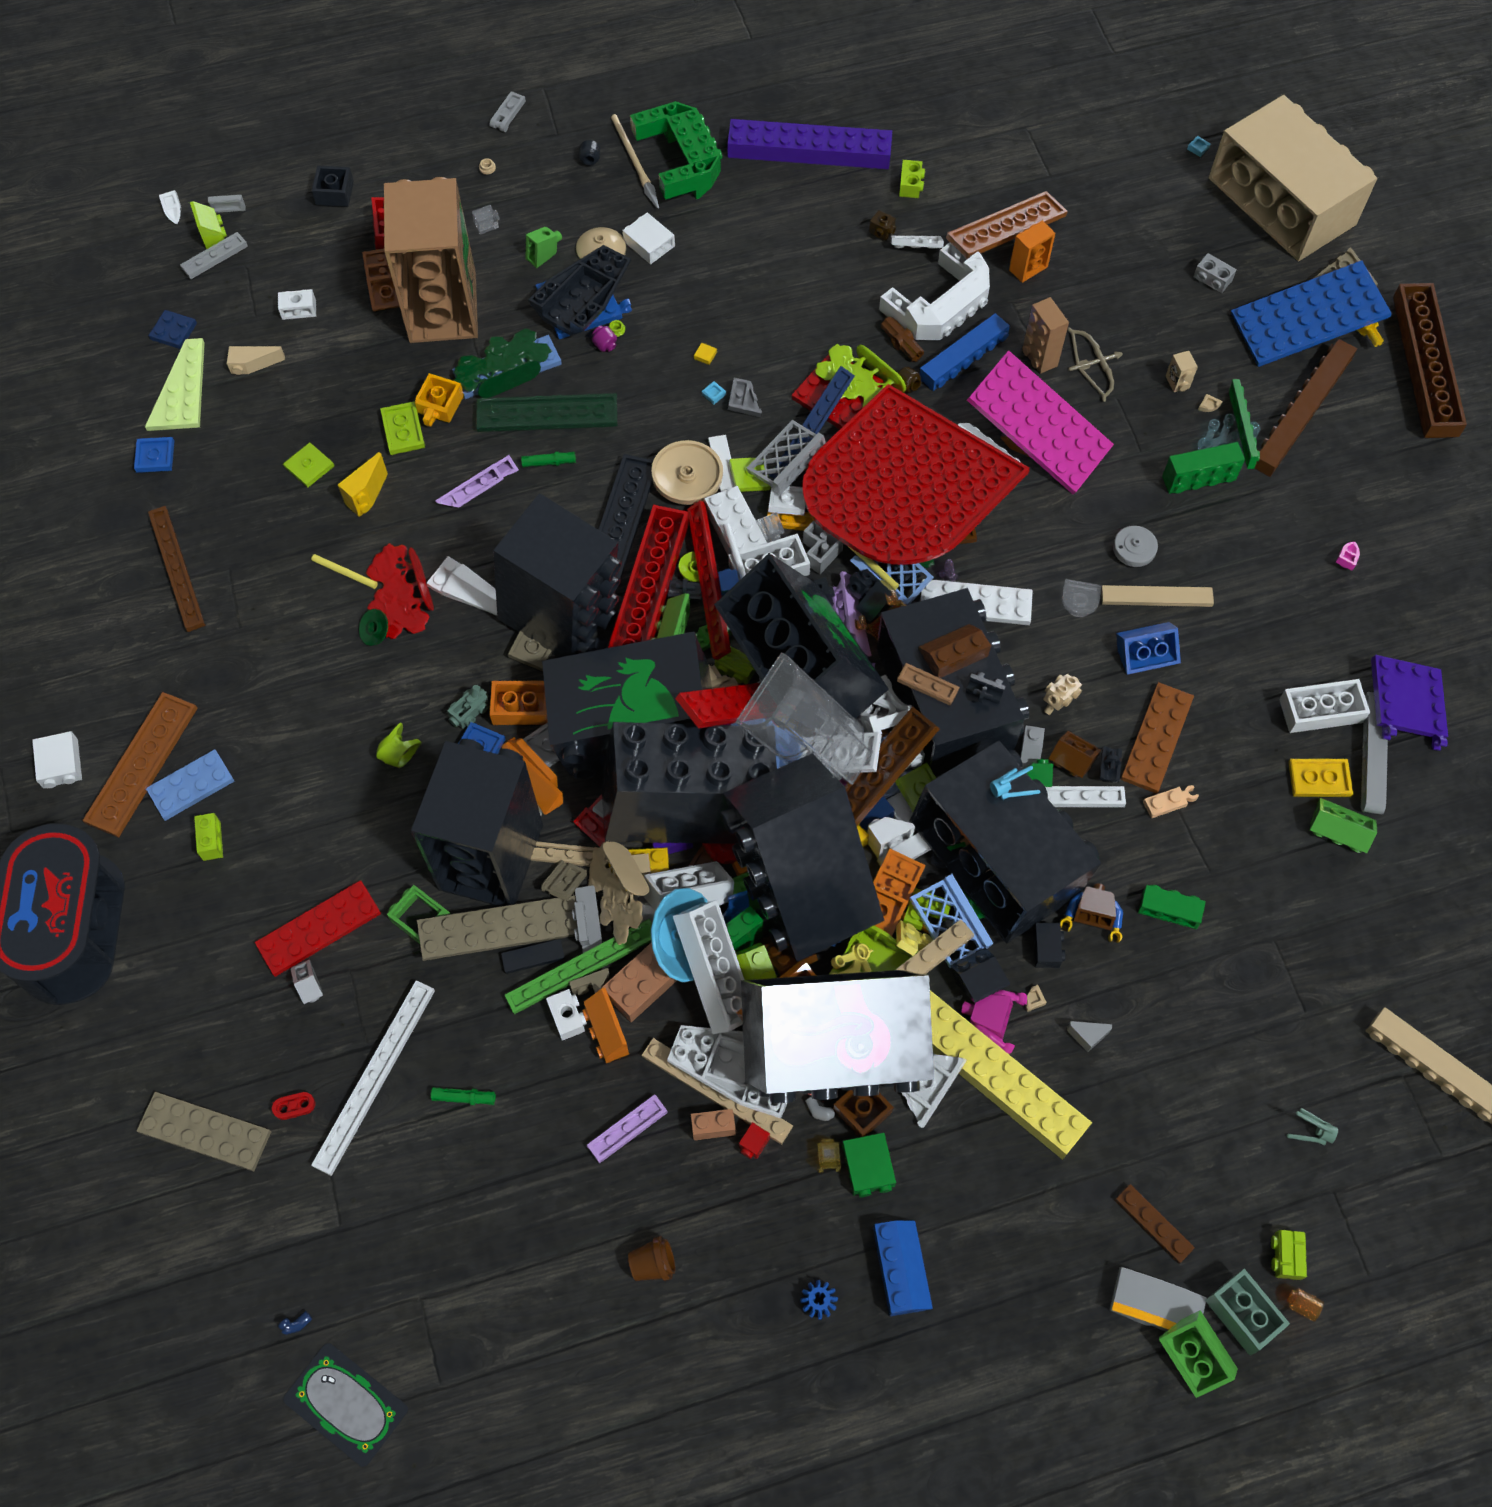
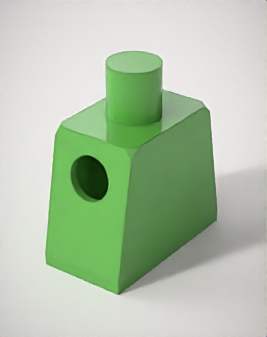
M543 227L526 234V260L536 268L545 263L556 254L557 242L562 240L561 233L559 231L553 232L548 227Z

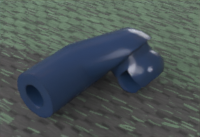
M305 1311L292 1323L289 1319L285 1318L278 1324V1327L282 1330L281 1333L287 1335L299 1332L313 1319Z

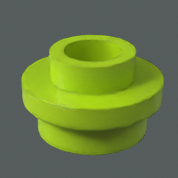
M619 320L612 321L608 326L617 337L625 333V326Z

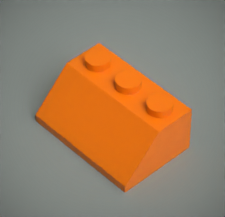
M604 987L584 1001L585 1009L582 1012L585 1020H590L592 1027L589 1028L592 1039H597L599 1043L596 1049L600 1059L604 1057L605 1062L609 1063L629 1055V1051L607 990Z

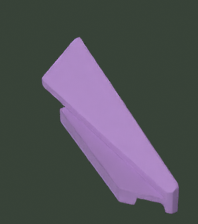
M508 455L443 495L436 502L437 504L459 508L504 480L503 477L517 472L518 468Z
M842 571L838 586L833 587L835 597H832L834 602L833 608L865 655L870 657L871 651L862 614L856 609L859 604L858 598L853 596L846 588L850 582L849 578L851 575Z

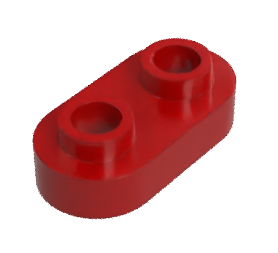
M307 1092L281 1097L273 1103L272 1112L280 1120L306 1115L314 1110L315 1099ZM308 1101V1105L302 1107V1103ZM283 1107H288L285 1113H281Z

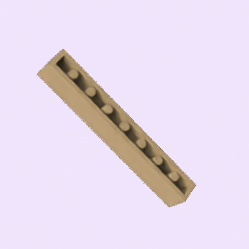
M1384 1007L1366 1029L1370 1037L1385 1045L1392 1054L1403 1058L1408 1066L1422 1072L1426 1079L1437 1083L1445 1093L1456 1097L1464 1107L1471 1108L1477 1113L1479 1118L1492 1124V1085Z

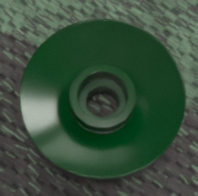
M371 609L363 615L360 621L359 634L361 640L366 645L376 646L387 635L388 619L383 611Z

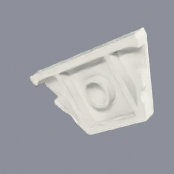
M933 1054L934 1080L920 1081V1091L902 1093L906 1097L907 1104L910 1110L914 1112L918 1120L917 1123L921 1128L925 1127L967 1061L965 1058Z

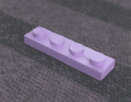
M653 1095L587 1144V1147L597 1161L601 1163L667 1114L668 1111L657 1096Z

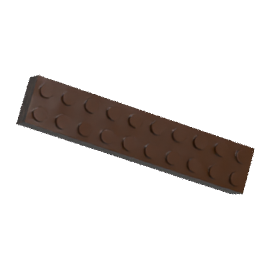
M1434 283L1399 284L1393 300L1424 438L1460 437L1467 423Z

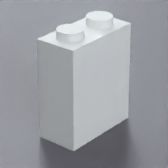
M649 213L640 216L623 230L625 243L649 264H652L675 247L674 234Z
M72 731L33 739L36 781L43 788H54L56 785L72 784L75 781L82 780L78 739Z

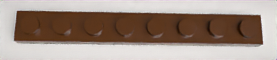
M166 506L148 511L187 632L204 627L206 625Z

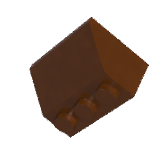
M968 624L919 646L918 649L934 676L942 678L988 657L991 644L981 629Z

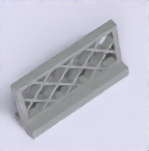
M792 420L747 467V471L773 487L775 492L781 495L805 470L814 454L825 444L824 435L819 432L815 434ZM793 427L799 430L798 434L789 435V431ZM803 437L812 438L810 442L802 443ZM800 438V444L790 445V439ZM787 440V446L777 447L780 441ZM801 448L799 454L791 455L790 450ZM788 450L789 456L778 457V452ZM776 452V458L766 459L768 453ZM789 461L787 467L779 468V462ZM777 462V468L767 469V464ZM764 464L765 470L756 471L754 469L757 465ZM778 473V476L773 481L768 478L767 474Z

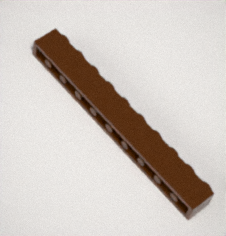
M1338 339L1335 345L1331 344L1327 351L1328 355H1324L1319 362L1320 367L1314 368L1310 375L1312 378H1307L1302 387L1304 388L1303 391L1299 390L1294 398L1296 401L1294 403L1291 402L1287 407V414L1281 415L1278 420V427L1274 426L1269 434L1271 437L1269 439L1265 438L1261 445V451L1257 450L1260 452V459L1256 462L1254 469L1269 477L1272 476L1349 365L1358 348Z

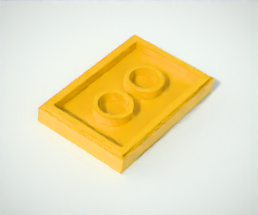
M1290 759L1288 761L1293 797H1351L1353 795L1348 759Z

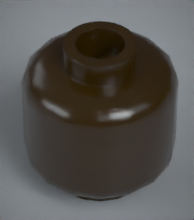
M904 367L897 372L905 382L907 393H912L919 389L921 376L918 372L910 367Z

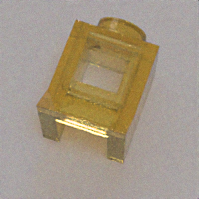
M834 1139L821 1140V1143L817 1144L819 1173H822L824 1169L835 1168L836 1172L840 1171L839 1142H834Z

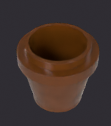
M662 1236L654 1237L653 1241L628 1253L629 1266L635 1281L656 1279L667 1281L673 1278V1274L676 1271L673 1252L668 1240Z

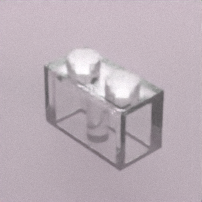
M777 512L756 520L767 543L780 539V534L785 533Z

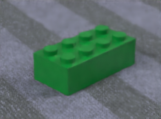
M1238 442L1169 456L1162 478L1169 494L1181 493L1190 489L1196 490L1209 485L1215 486L1223 482L1229 483L1237 479L1245 458Z

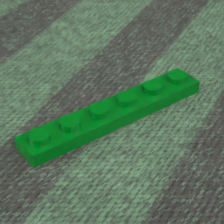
M1232 379L1229 395L1247 469H1254L1256 462L1260 459V452L1256 448L1257 440L1253 436L1250 412H1247V400L1243 396L1244 387L1241 386L1240 379Z

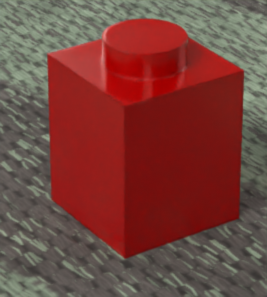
M752 1122L739 1143L740 1152L747 1158L751 1159L754 1157L758 1159L770 1140V1133Z

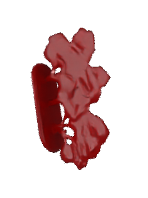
M390 543L384 546L382 552L375 555L372 564L369 565L366 574L372 580L382 582L384 585L382 589L376 591L375 599L371 601L367 609H379L386 614L388 619L386 638L395 639L402 632L403 628H406L413 634L425 630V624L430 617L426 612L421 611L420 605L424 601L427 608L431 611L434 610L421 562L412 547L409 548L411 563H408L404 560V557L407 555V547L404 545L394 547ZM396 564H403V567L406 566V568H396ZM410 569L414 570L417 580L413 583H407L405 579L406 573ZM417 585L422 598L413 597L414 587Z

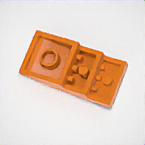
M889 849L873 883L885 920L875 926L892 937L926 865Z

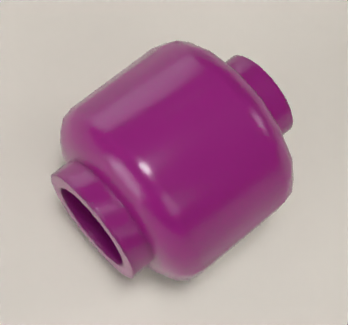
M599 326L593 331L592 342L601 352L607 350L610 352L616 347L617 336L608 326Z

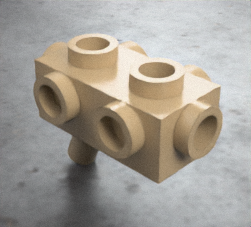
M1068 674L1064 677L1059 675L1054 683L1051 682L1045 689L1046 695L1043 699L1048 703L1044 710L1045 713L1050 715L1054 709L1060 710L1063 706L1067 707L1073 698L1076 699L1080 695L1082 684L1079 683L1078 678L1071 677Z

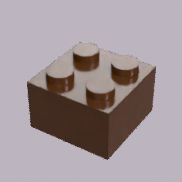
M849 1090L834 1104L833 1110L854 1134L860 1138L868 1136L892 1113L894 1107L880 1092L878 1095L855 1096L853 1095V1090Z

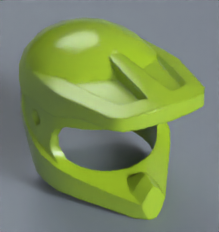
M399 723L379 743L376 752L379 760L398 768L407 764L421 745V741L418 739L402 742V723Z

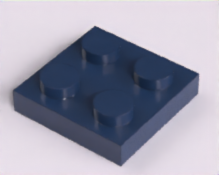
M164 310L149 337L153 341L181 349L185 339H188L197 322L193 318Z

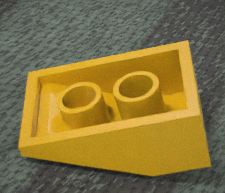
M380 452L338 484L345 505L358 517L367 513L374 505L388 475Z

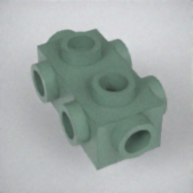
M474 685L471 689L464 692L462 698L450 705L449 710H447L450 717L448 720L454 727L458 725L462 729L465 726L468 727L470 722H475V717L479 713L484 714L488 710L490 704L489 695L485 690L480 689V686Z

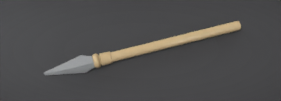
M614 114L611 116V119L635 166L644 187V193L659 208L655 187L645 174L617 115Z

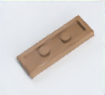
M908 663L905 664L897 679V682L950 706L960 688Z

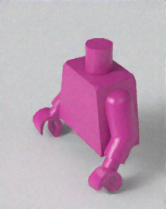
M999 990L975 1004L964 1002L962 1014L971 1016V1024L1006 1053H1012L1015 1045L1003 1042L1013 1006L1012 1001L1025 1006V1004L1027 1005V995L1025 993H1016L1015 995L1014 992Z

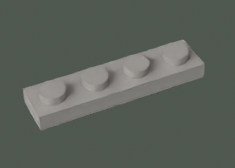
M236 232L180 264L186 275L192 279L245 249L248 245L241 235Z

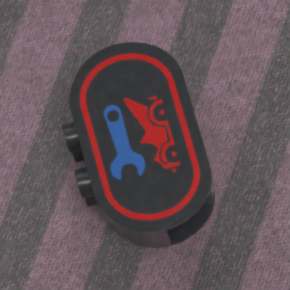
M47 824L35 827L15 839L6 849L0 860V971L32 997L48 1004H71L90 997L107 982L114 965L125 880L120 869L110 859L100 855L95 841L83 830L66 824Z

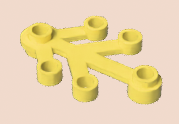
M857 943L852 946L851 953L843 956L838 955L831 960V964L835 969H839L845 963L853 961L852 968L838 974L860 972L861 967L863 972H872L867 961L870 957V950L865 944Z

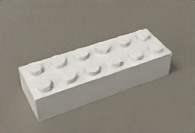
M718 901L701 903L674 915L673 919L712 1033L728 1032L743 1024V1021L736 1012L742 1008L741 980H744Z

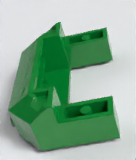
M675 101L630 115L631 130L636 141L664 133L668 143L678 142L688 162V165L659 173V188L665 200L692 191L696 199H699L712 188L721 172L722 153L720 149H717L715 138L711 137L710 129L705 125L704 117L702 114H699L697 108Z

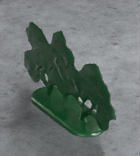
M527 328L515 333L511 342H507L503 337H491L489 340L490 345L484 351L487 355L484 359L473 355L460 357L458 366L454 371L456 375L454 381L461 383V386L470 392L474 391L478 384L481 383L478 388L479 396L490 398L535 378L541 370L539 362L546 361L552 350L546 343H535L537 332ZM498 371H504V372H502V373H499V374L493 376V375H494L496 372H498ZM479 374L485 375L488 379H486V378L480 379V378L478 377V375H479Z

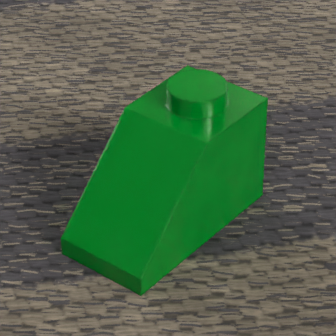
M1037 759V762H1032L1027 766H1033V769L1027 772L1032 780L1037 779L1045 787H1052L1053 763H1048V759Z

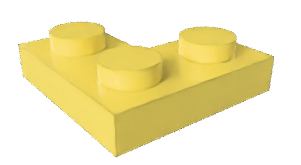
M900 920L896 926V946L912 956L933 941L928 934H922L917 931L910 923L906 924Z

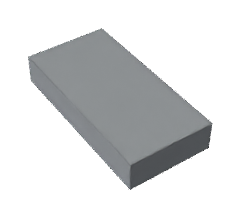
M242 195L208 197V203L211 208H214L216 213L245 211L246 209Z

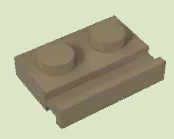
M561 860L542 884V891H549V894L567 901L587 876V870L571 863L568 865L565 861Z

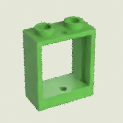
M413 885L403 893L402 898L397 904L395 903L390 907L387 916L393 924L420 944L419 934L399 919L417 898L438 914L436 917L451 914Z

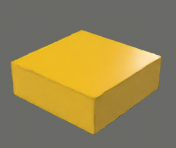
M701 343L694 354V359L710 365L717 353V348Z

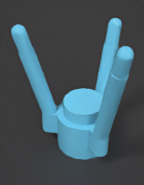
M1029 766L1019 772L1014 768L1000 778L993 780L990 783L993 795L995 797L1001 796V799L1004 800L1008 797L1039 794L1040 790L1008 793L1011 790L1010 781L1032 770L1033 766Z

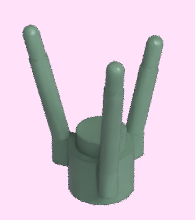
M1300 1108V1112H1296V1115L1318 1126L1316 1135L1319 1138L1287 1134L1288 1138L1317 1142L1325 1145L1326 1142L1333 1143L1338 1134L1337 1127L1321 1120L1303 1108Z

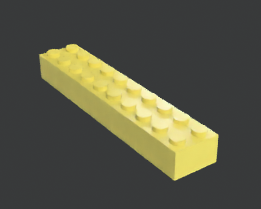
M930 990L933 1053L965 1058L967 1061L958 1074L1063 1160L1092 1122Z

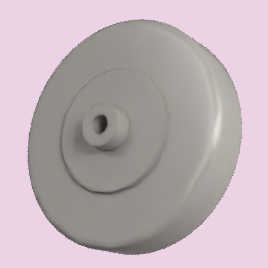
M1128 526L1121 529L1113 542L1115 556L1122 563L1132 567H1141L1149 564L1154 559L1158 550V542L1154 534L1141 526Z

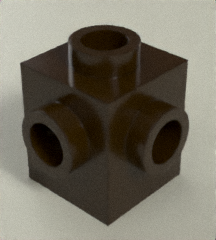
M878 210L870 220L869 233L887 240L896 231V218Z

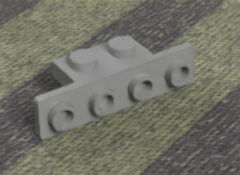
M593 885L575 889V909H572L573 920L577 921L578 928L574 929L576 941L579 940L583 953L602 944L596 892Z

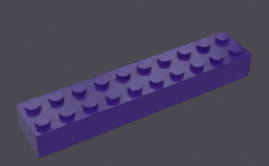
M731 119L728 137V158L889 169L892 130Z

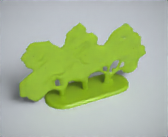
M836 344L829 350L831 361L817 363L816 374L824 380H831L840 366L855 375L840 399L844 397L856 399L858 396L864 397L863 407L887 384L901 392L906 391V385L902 377L864 345L857 346L858 358H854L850 346ZM862 364H864L866 367H868L871 371H869L868 369L862 368V367H861ZM876 374L885 383H877L874 381L873 375Z

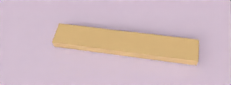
M1106 585L1101 587L1102 605L1212 607L1214 604L1212 587Z
M537 842L536 846L548 847L549 849L534 848L533 855L531 856V861L560 863L563 860L568 865L571 863L573 865L590 867V863L593 860L591 852H593L594 848Z

